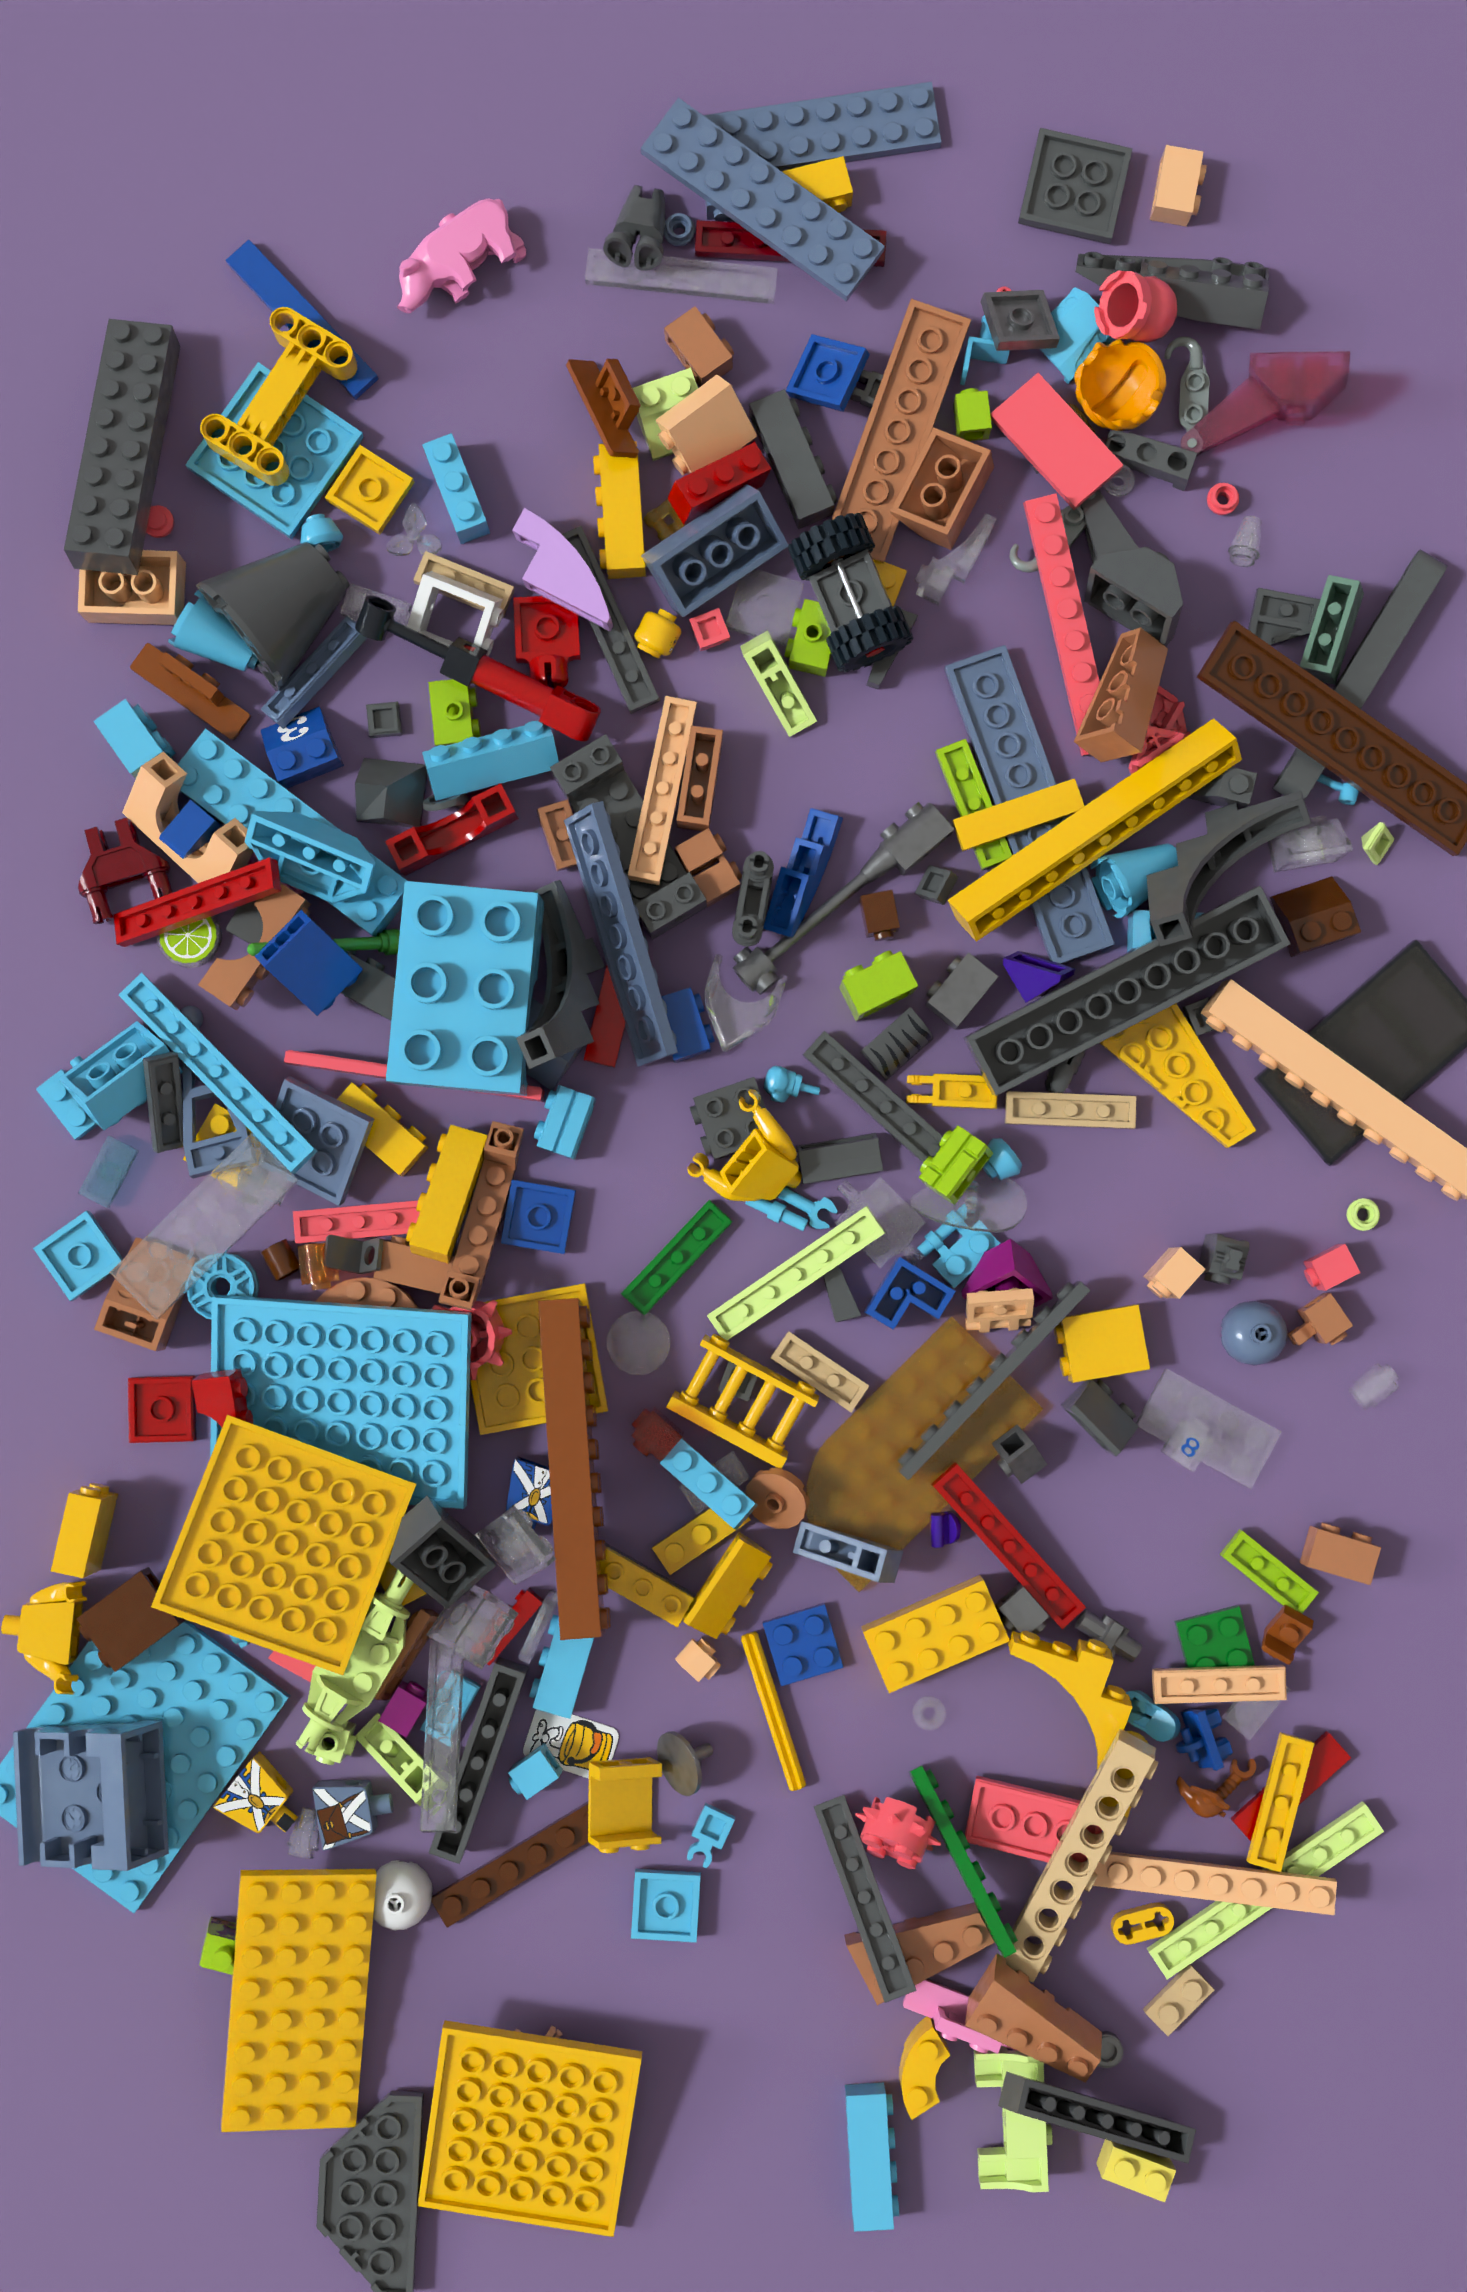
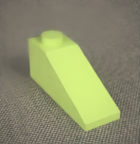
M767 630L741 645L740 648L746 662L788 736L791 737L817 722L769 631Z
M377 1713L355 1735L357 1740L414 1802L429 1812L449 1792L451 1786L398 1732L379 1722L378 1720L381 1715Z

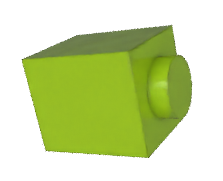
M976 388L962 390L960 394L955 395L953 403L956 436L967 441L989 439L992 424L988 391H979Z

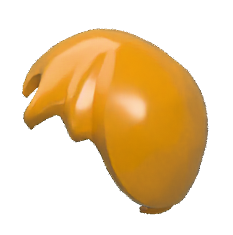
M1117 339L1109 345L1097 342L1084 362L1079 365L1074 376L1076 398L1085 414L1096 425L1115 431L1135 429L1149 420L1162 401L1167 383L1163 363L1151 347L1136 341L1124 344L1121 339Z

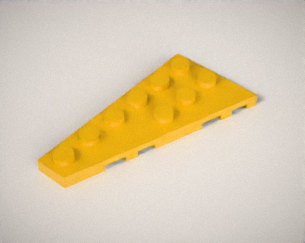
M1177 1003L1100 1042L1102 1046L1225 1148L1231 1147L1256 1131Z

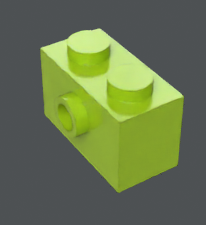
M804 599L802 609L797 607L795 609L792 627H796L797 631L795 639L788 638L784 657L790 658L789 669L826 677L831 657L826 638L831 636V631L819 602Z
M453 679L428 682L435 746H447L462 742L469 737H481L479 719H474L473 707L478 706L476 687H468Z

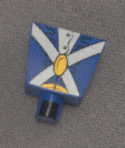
M519 1456L515 1458L506 1505L507 1512L518 1516L513 1531L515 1535L532 1539L537 1522L549 1526L553 1521L549 1467Z

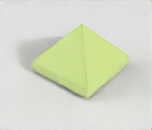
M1379 822L1361 837L1362 847L1373 864L1378 865L1394 842V837L1382 822Z

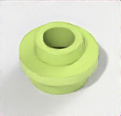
M1362 1198L1353 1201L1349 1205L1346 1216L1353 1228L1366 1231L1377 1225L1380 1211L1372 1200ZM1361 1208L1367 1212V1218L1364 1221H1361L1357 1216Z

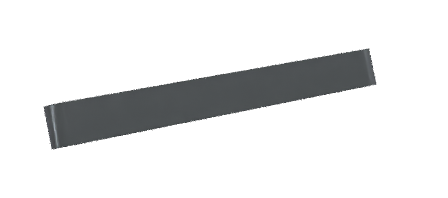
M1421 549L1415 554L1342 672L1336 685L1333 687L1334 691L1358 708H1362L1448 565ZM1296 748L1272 789L1283 796L1302 791L1305 800L1325 767Z

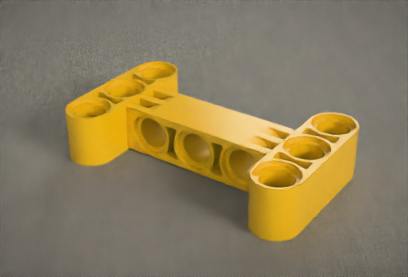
M288 307L277 308L270 316V326L276 340L286 349L238 423L236 424L220 414H210L202 420L200 425V431L210 449L271 486L284 484L289 477V467L282 453L273 445L321 370L338 380H348L357 371L354 353L346 341ZM293 324L290 330L280 331L283 325ZM310 341H321L317 347H307ZM340 356L348 357L347 361L343 364L334 363ZM218 429L225 430L221 437H211L214 431ZM243 446H252L249 453L244 455L238 454ZM271 462L280 463L276 470H265L266 466Z

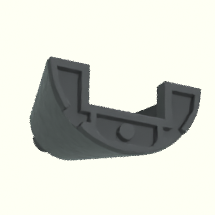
M304 542L206 579L196 585L214 611L225 615L259 660L256 666L275 691L284 686L346 595V589L350 586L346 577L340 571L335 572L328 563L331 558L320 544L313 547L311 544Z

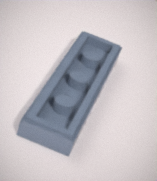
M348 616L341 621L293 673L284 686L261 708L281 728L284 729L367 639V637L356 631V622Z

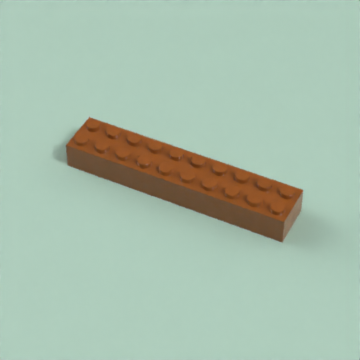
M579 1298L538 1301L560 1640L602 1637L606 1634L605 1629L611 1628L610 1608H604L603 1595L609 1593L607 1573L601 1574V1561L606 1560L605 1540H599L598 1527L604 1526L603 1506H597L596 1493H602L601 1474L594 1471V1460H599L598 1440L592 1439V1427H597L596 1407L590 1405L589 1394H595L594 1374L588 1372L587 1361H593L592 1343L589 1339H585V1328L591 1327L589 1308L587 1309V1305L583 1306Z

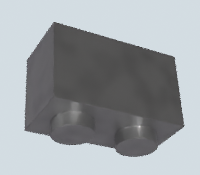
M969 952L963 959L957 955L946 969L950 975L942 984L937 980L926 993L930 1000L925 1006L954 1030L998 978L994 972Z

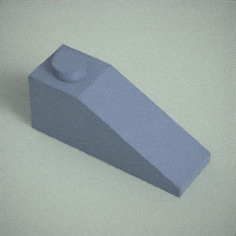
M801 1521L793 1549L795 1554L879 1583H895L903 1551L805 1521Z

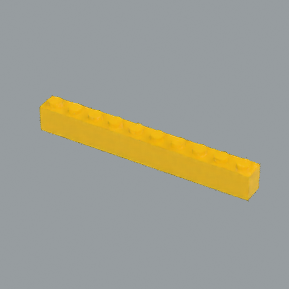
M1214 718L1199 727L1177 744L948 899L956 920L977 942L1240 762L1242 757L1237 738Z

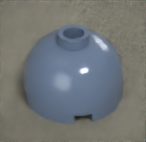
M1258 1301L1239 1303L1229 1309L1222 1319V1345L1228 1355L1239 1363L1253 1366L1267 1364L1278 1357L1286 1346L1288 1336L1286 1322L1279 1311L1267 1303Z

